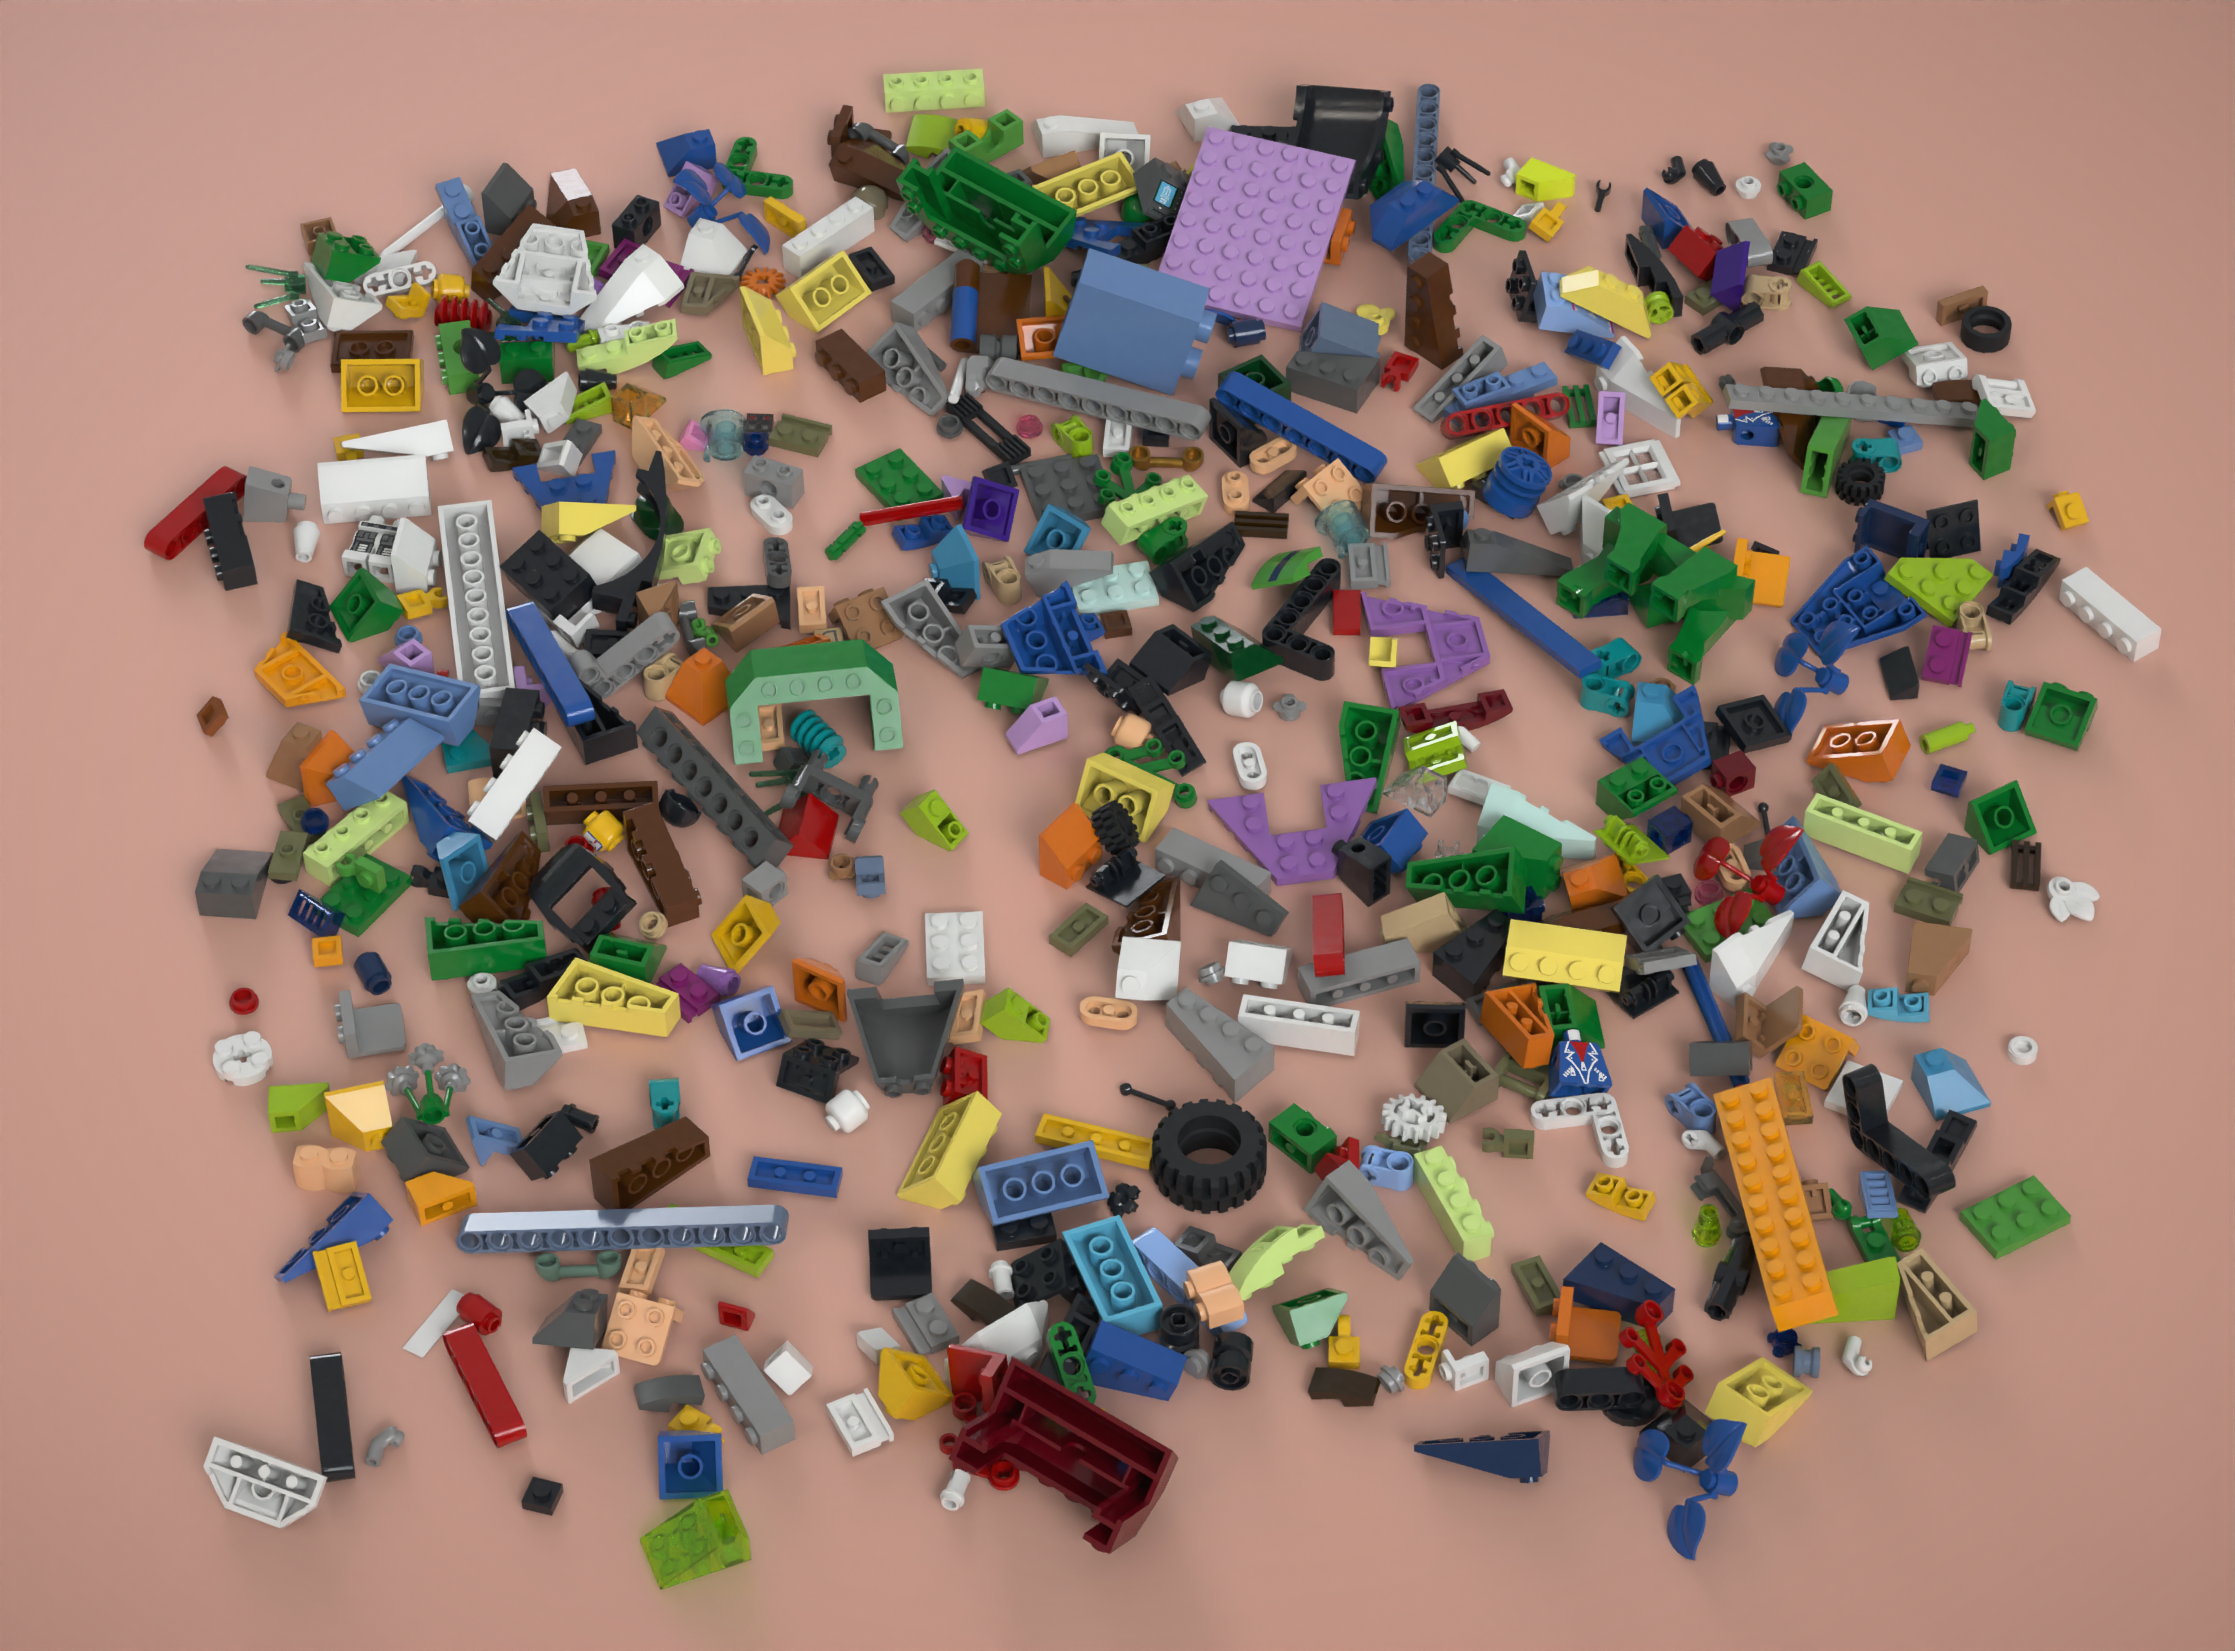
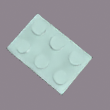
M1148 561L1115 565L1111 575L1070 587L1077 601L1076 610L1078 615L1090 613L1100 615V613L1158 606L1159 596L1155 583L1149 574L1151 570Z

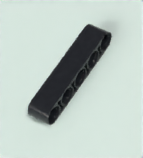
M341 1352L310 1356L322 1475L327 1477L326 1483L355 1478V1467Z

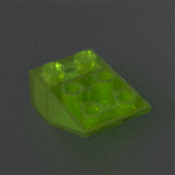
M728 1489L698 1498L639 1539L660 1590L751 1560L749 1536Z

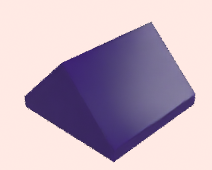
M1750 241L1737 243L1718 250L1716 253L1710 295L1732 311L1740 308Z
M973 476L962 524L964 531L970 536L1009 542L1020 490Z

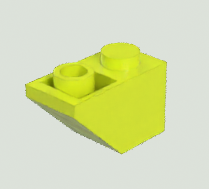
M1531 157L1516 174L1515 193L1536 202L1572 197L1575 193L1576 174Z

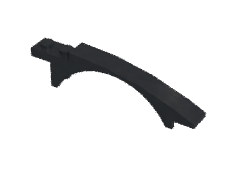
M661 451L655 452L649 471L638 469L636 473V478L640 481L637 486V492L651 505L660 524L657 540L649 554L634 569L615 580L594 586L591 592L593 609L617 614L615 620L616 631H630L636 628L638 621L636 592L657 586L663 566L668 519L665 469Z

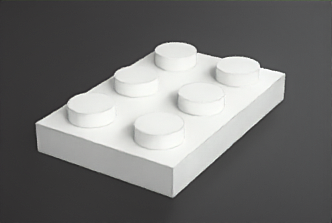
M983 911L925 913L927 986H934V981L963 979L964 984H985Z

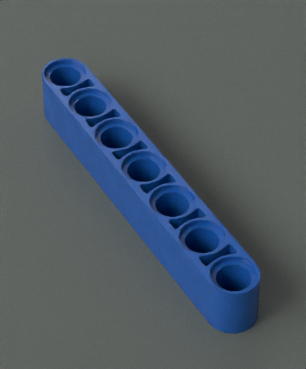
M1229 372L1215 392L1216 398L1234 411L1329 464L1339 458L1353 477L1364 483H1374L1387 464V458L1380 450L1239 372Z
M530 601L506 609L507 620L513 634L567 728L595 720V712L589 696L535 603Z

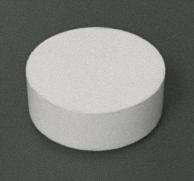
M2018 1036L2010 1040L2007 1055L2012 1062L2018 1065H2029L2036 1060L2038 1045L2033 1039L2026 1036Z

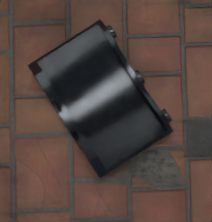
M1310 84L1297 85L1293 120H1297L1295 132L1289 133L1286 144L1356 160L1345 199L1358 200L1368 193L1378 165L1383 164V146L1389 112H1392L1394 107L1391 91Z

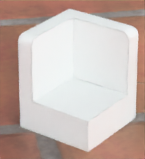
M579 610L569 621L562 615H559L553 621L557 632L576 649H579L585 643L587 629L598 630L600 628L596 616L592 612L586 614L582 610Z
M787 1340L765 1361L763 1371L788 1395H792L812 1376L813 1365Z

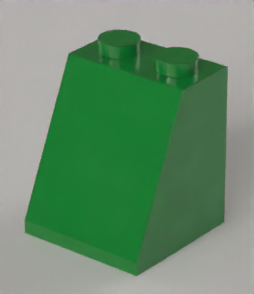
M1503 815L1472 849V853L1515 846L1528 864L1525 898L1544 900L1552 891L1555 892L1559 888L1562 881L1560 876V867L1563 863V857L1561 856L1562 843Z

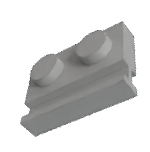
M1383 542V545L1375 546V543H1348L1347 553L1351 589L1378 588V585H1386V588H1390L1387 542Z
M1677 946L1624 956L1625 967L1635 970L1639 975L1697 965L1696 953H1690V951Z
M933 1292L905 1303V1307L897 1309V1307L892 1308L893 1318L915 1354H934L947 1349L950 1344L957 1345L960 1343L957 1331Z

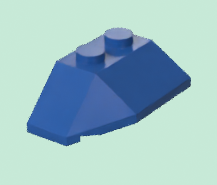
M1424 180L1403 181L1370 205L1372 241L1392 252L1458 204L1459 199Z

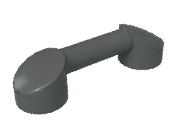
M864 122L855 123L848 130L850 139L857 138L866 141L869 138L891 151L890 154L906 166L909 164L910 159L906 147L903 144L898 145L875 131L870 124Z
M252 311L242 320L243 326L251 334L256 335L266 327L284 335L283 341L285 346L288 343L291 344L289 350L295 353L305 346L302 333L297 327L292 328L273 320L266 313Z
M694 600L684 601L680 606L678 615L685 647L690 656L703 647L707 649L705 638L695 639L690 622L698 618Z

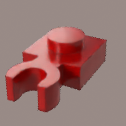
M1395 351L1384 367V374L1381 376V387L1384 388L1386 384L1394 383L1393 391H1399L1401 380L1409 382L1419 367V358Z

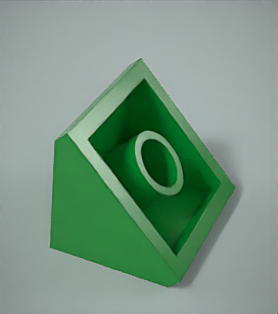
M2017 780L1968 802L1964 830L1973 839H1977L1978 844L1988 855L2012 845L2013 840H2018L2019 842L2037 833Z

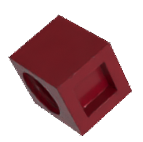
M1742 750L1712 761L1711 774L1709 775L1712 787L1722 790L1729 797L1754 788L1756 767Z

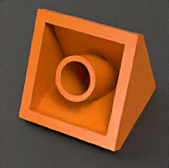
M1065 315L1016 319L1019 360L1057 358L1053 356Z

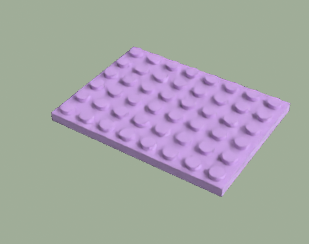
M1208 127L1159 272L1210 288L1205 309L1220 311L1244 320L1256 318V320L1262 319L1266 325L1301 333L1355 169L1356 160Z

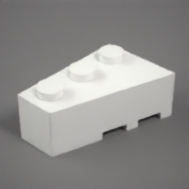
M1843 890L1809 947L1801 969L1847 992L1851 986L1858 985L1863 974L1862 963L1865 952L1864 942L1867 931L1869 902Z

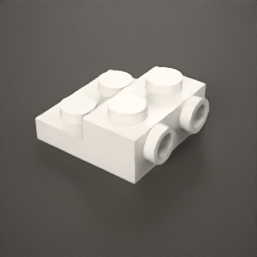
M1952 342L1913 347L1901 354V360L1909 367V378L1919 387H1931L1936 382L1968 378L1967 358Z

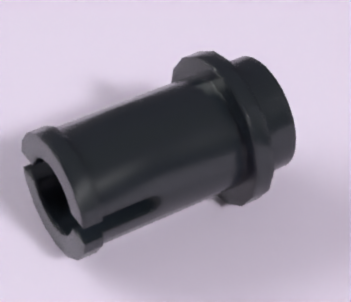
M573 1103L570 1105L565 1104L562 1107L561 1111L575 1127L586 1130L591 1134L595 1132L599 1123V1115L578 1109Z

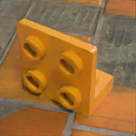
M1737 538L1733 563L1738 565L1737 576L1755 580L1753 604L1782 608L1784 605L1790 557L1754 552L1747 549L1748 539Z
M1802 1014V1029L1800 1033L1786 1042L1775 1065L1777 1068L1827 1091L1847 1054L1855 1057L1860 1045L1854 1038Z

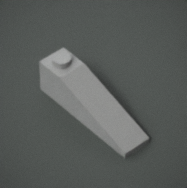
M1482 335L1413 407V411L1432 424L1444 416V409L1458 400L1452 393L1453 388L1497 371L1500 373L1508 365L1502 347Z

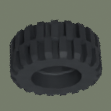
M1200 1099L1198 1103H1192V1101L1184 1103L1181 1109L1176 1107L1168 1113V1117L1165 1116L1161 1119L1152 1137V1170L1155 1184L1159 1186V1191L1166 1198L1169 1196V1201L1178 1207L1184 1205V1209L1191 1212L1201 1210L1202 1214H1211V1211L1224 1213L1230 1207L1236 1209L1244 1205L1245 1199L1247 1201L1251 1200L1257 1194V1191L1261 1189L1264 1183V1176L1266 1175L1267 1140L1266 1135L1263 1134V1127L1260 1122L1255 1121V1117L1247 1110L1243 1112L1242 1107L1234 1103L1228 1105L1225 1100L1216 1099V1102H1208V1099ZM1213 1148L1225 1151L1233 1157L1217 1164H1202L1186 1156L1196 1150Z

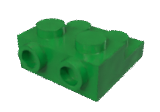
M2044 682L2024 733L2025 735L2078 751L2097 711L2098 699L2085 691L2076 692L2069 690L2060 683L2053 682L2050 684Z

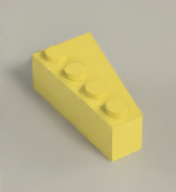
M576 957L547 996L549 1018L558 1022H578L585 1026L668 1037L681 1018L678 993Z

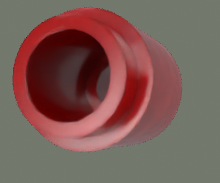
M467 1293L457 1304L456 1310L459 1313L460 1319L465 1323L472 1322L481 1335L494 1333L501 1326L502 1311L480 1294Z

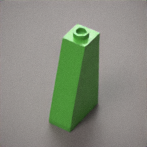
M1821 417L1808 443L1800 493L1827 498L1850 435L1852 418Z

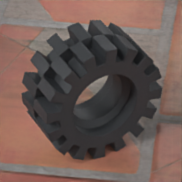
M1857 458L1856 462L1853 459H1849L1848 464L1843 462L1841 467L1837 469L1836 494H1839L1841 500L1846 498L1847 504H1850L1852 501L1855 502L1854 506H1859V503H1863V506H1865L1870 498L1876 501L1877 499L1880 500L1884 492L1886 477L1882 466L1878 468L1879 464L1877 462L1870 464L1871 460L1867 458L1865 462H1862V458ZM1854 481H1864L1866 483H1856Z
M1116 800L1092 812L1093 816H1091V820L1094 822L1092 826L1097 831L1095 834L1101 839L1099 842L1101 845H1105V850L1107 852L1110 851L1113 856L1121 852L1124 847H1136L1140 841L1138 839L1139 833L1136 831L1138 828L1132 822L1134 819L1128 815L1129 811L1126 808L1123 809V805Z

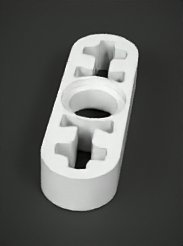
M422 261L369 274L364 279L363 288L366 293H371L377 299L410 291L413 283L410 271H413L415 276L423 274V269L425 268L432 272L428 275L429 279L424 280L422 276L415 277L416 283H419L423 288L431 286L432 280L438 277V271L431 262ZM403 273L408 277L407 283L401 287L394 284L395 276ZM385 277H388V282L392 287L391 289H388L386 284L381 285L378 287L379 291L374 292L372 288H369L370 286H373V281L377 280L379 284L387 283Z

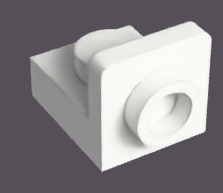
M530 409L524 410L525 420L500 423L503 447H510L512 439H535L534 434H539L537 418L531 417Z
M1446 1349L1442 1351L1439 1372L1445 1382L1448 1381L1454 1391H1458L1488 1380L1489 1358L1482 1351L1474 1355L1464 1356L1462 1359L1455 1361L1450 1351Z

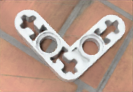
M1593 1093L1536 1101L1531 1106L1530 1122L1535 1128L1550 1130L1592 1124L1603 1163L1611 1168H1620L1627 1163L1629 1145L1616 1100L1610 1094ZM1568 1108H1577L1581 1111V1113H1579L1578 1115H1570L1566 1113L1565 1110ZM1610 1126L1616 1129V1132L1606 1134L1601 1129ZM1615 1144V1150L1618 1155H1614L1611 1151V1145Z

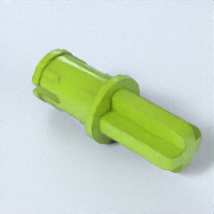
M587 329L586 333L580 336L577 343H565L567 351L574 353L576 349L598 345L600 341L597 329Z

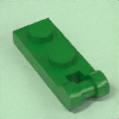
M1857 1215L1848 1217L1846 1220L1847 1229L1864 1262L1886 1257H1896V1262L1900 1261L1881 1223V1218L1868 1219L1867 1216L1858 1217ZM1869 1228L1871 1232L1864 1233L1862 1229Z

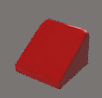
M722 1301L718 1303L720 1324L749 1331L755 1318L753 1311Z

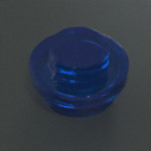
M310 808L301 817V828L310 835L322 834L329 827V817L322 809Z

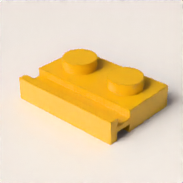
M356 1241L312 1252L327 1312L371 1302L372 1297Z

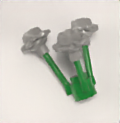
M423 1043L415 1047L414 1052L408 1055L410 1066H396L386 1075L387 1083L385 1084V1089L390 1091L392 1096L400 1094L407 1096L416 1112L417 1120H423L426 1124L433 1125L440 1123L445 1117L450 1116L449 1105L452 1094L455 1092H465L466 1086L471 1083V1079L467 1076V1070L455 1063L449 1066H440L439 1072L435 1073L434 1078L438 1082V1088L446 1092L443 1102V1099L434 1093L432 1082L433 1067L444 1060L443 1051L437 1050L434 1045ZM411 1065L420 1068L422 1074L425 1075L427 1094L423 1096L420 1105L412 1093V1090L418 1087L417 1079L419 1078V1073L414 1071Z

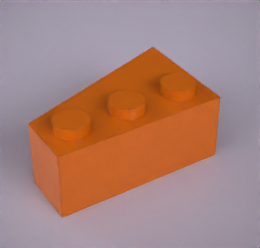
M1536 983L1486 991L1480 1016V1022L1523 1069L1548 1065L1554 1039V1032L1548 1015L1544 1014L1542 1009L1543 1001L1537 995Z

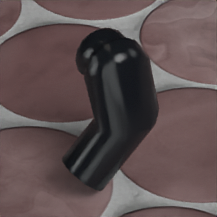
M1681 156L1671 158L1672 167H1668V172L1662 171L1665 183L1673 185L1685 177L1686 170Z

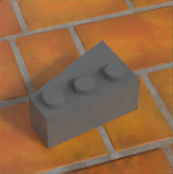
M1297 351L1286 366V379L1291 383V392L1356 414L1379 383L1380 358Z

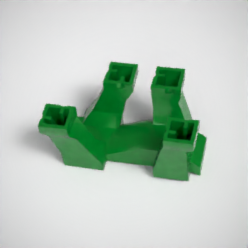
M1628 502L1622 508L1616 506L1605 516L1603 550L1596 558L1567 572L1557 580L1558 596L1556 604L1583 619L1592 607L1601 600L1622 591L1632 596L1638 591L1639 584L1648 581L1656 574L1658 578L1651 584L1649 607L1666 615L1676 623L1684 616L1686 609L1689 608L1675 641L1668 647L1669 662L1667 670L1691 685H1695L1700 680L1703 656L1736 620H1743L1752 611L1755 580L1737 576L1738 565L1704 546L1698 552H1695L1666 535V523Z

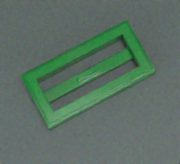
M1589 384L1583 385V389H1579L1578 385H1573V389L1569 390L1568 386H1562V393L1570 400V408L1566 413L1569 428L1596 427V416ZM1581 396H1584L1589 421L1585 419ZM1570 397L1575 398L1579 421H1575Z

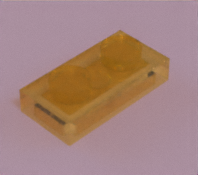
M1804 1071L1775 1072L1773 1081L1785 1125L1813 1124L1814 1116Z

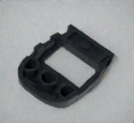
M577 843L569 844L559 850L536 874L529 888L530 897L548 923L568 940L577 943L588 954L592 951L600 934H609L637 905L636 901L625 893L627 888L614 873V869L596 854ZM593 868L611 888L571 929L552 908Z

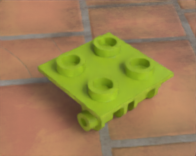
M1608 815L1604 820L1606 824L1604 829L1594 830V833L1602 840L1603 844L1614 850L1626 864L1636 865L1670 858L1668 854L1634 824L1626 825L1617 815Z

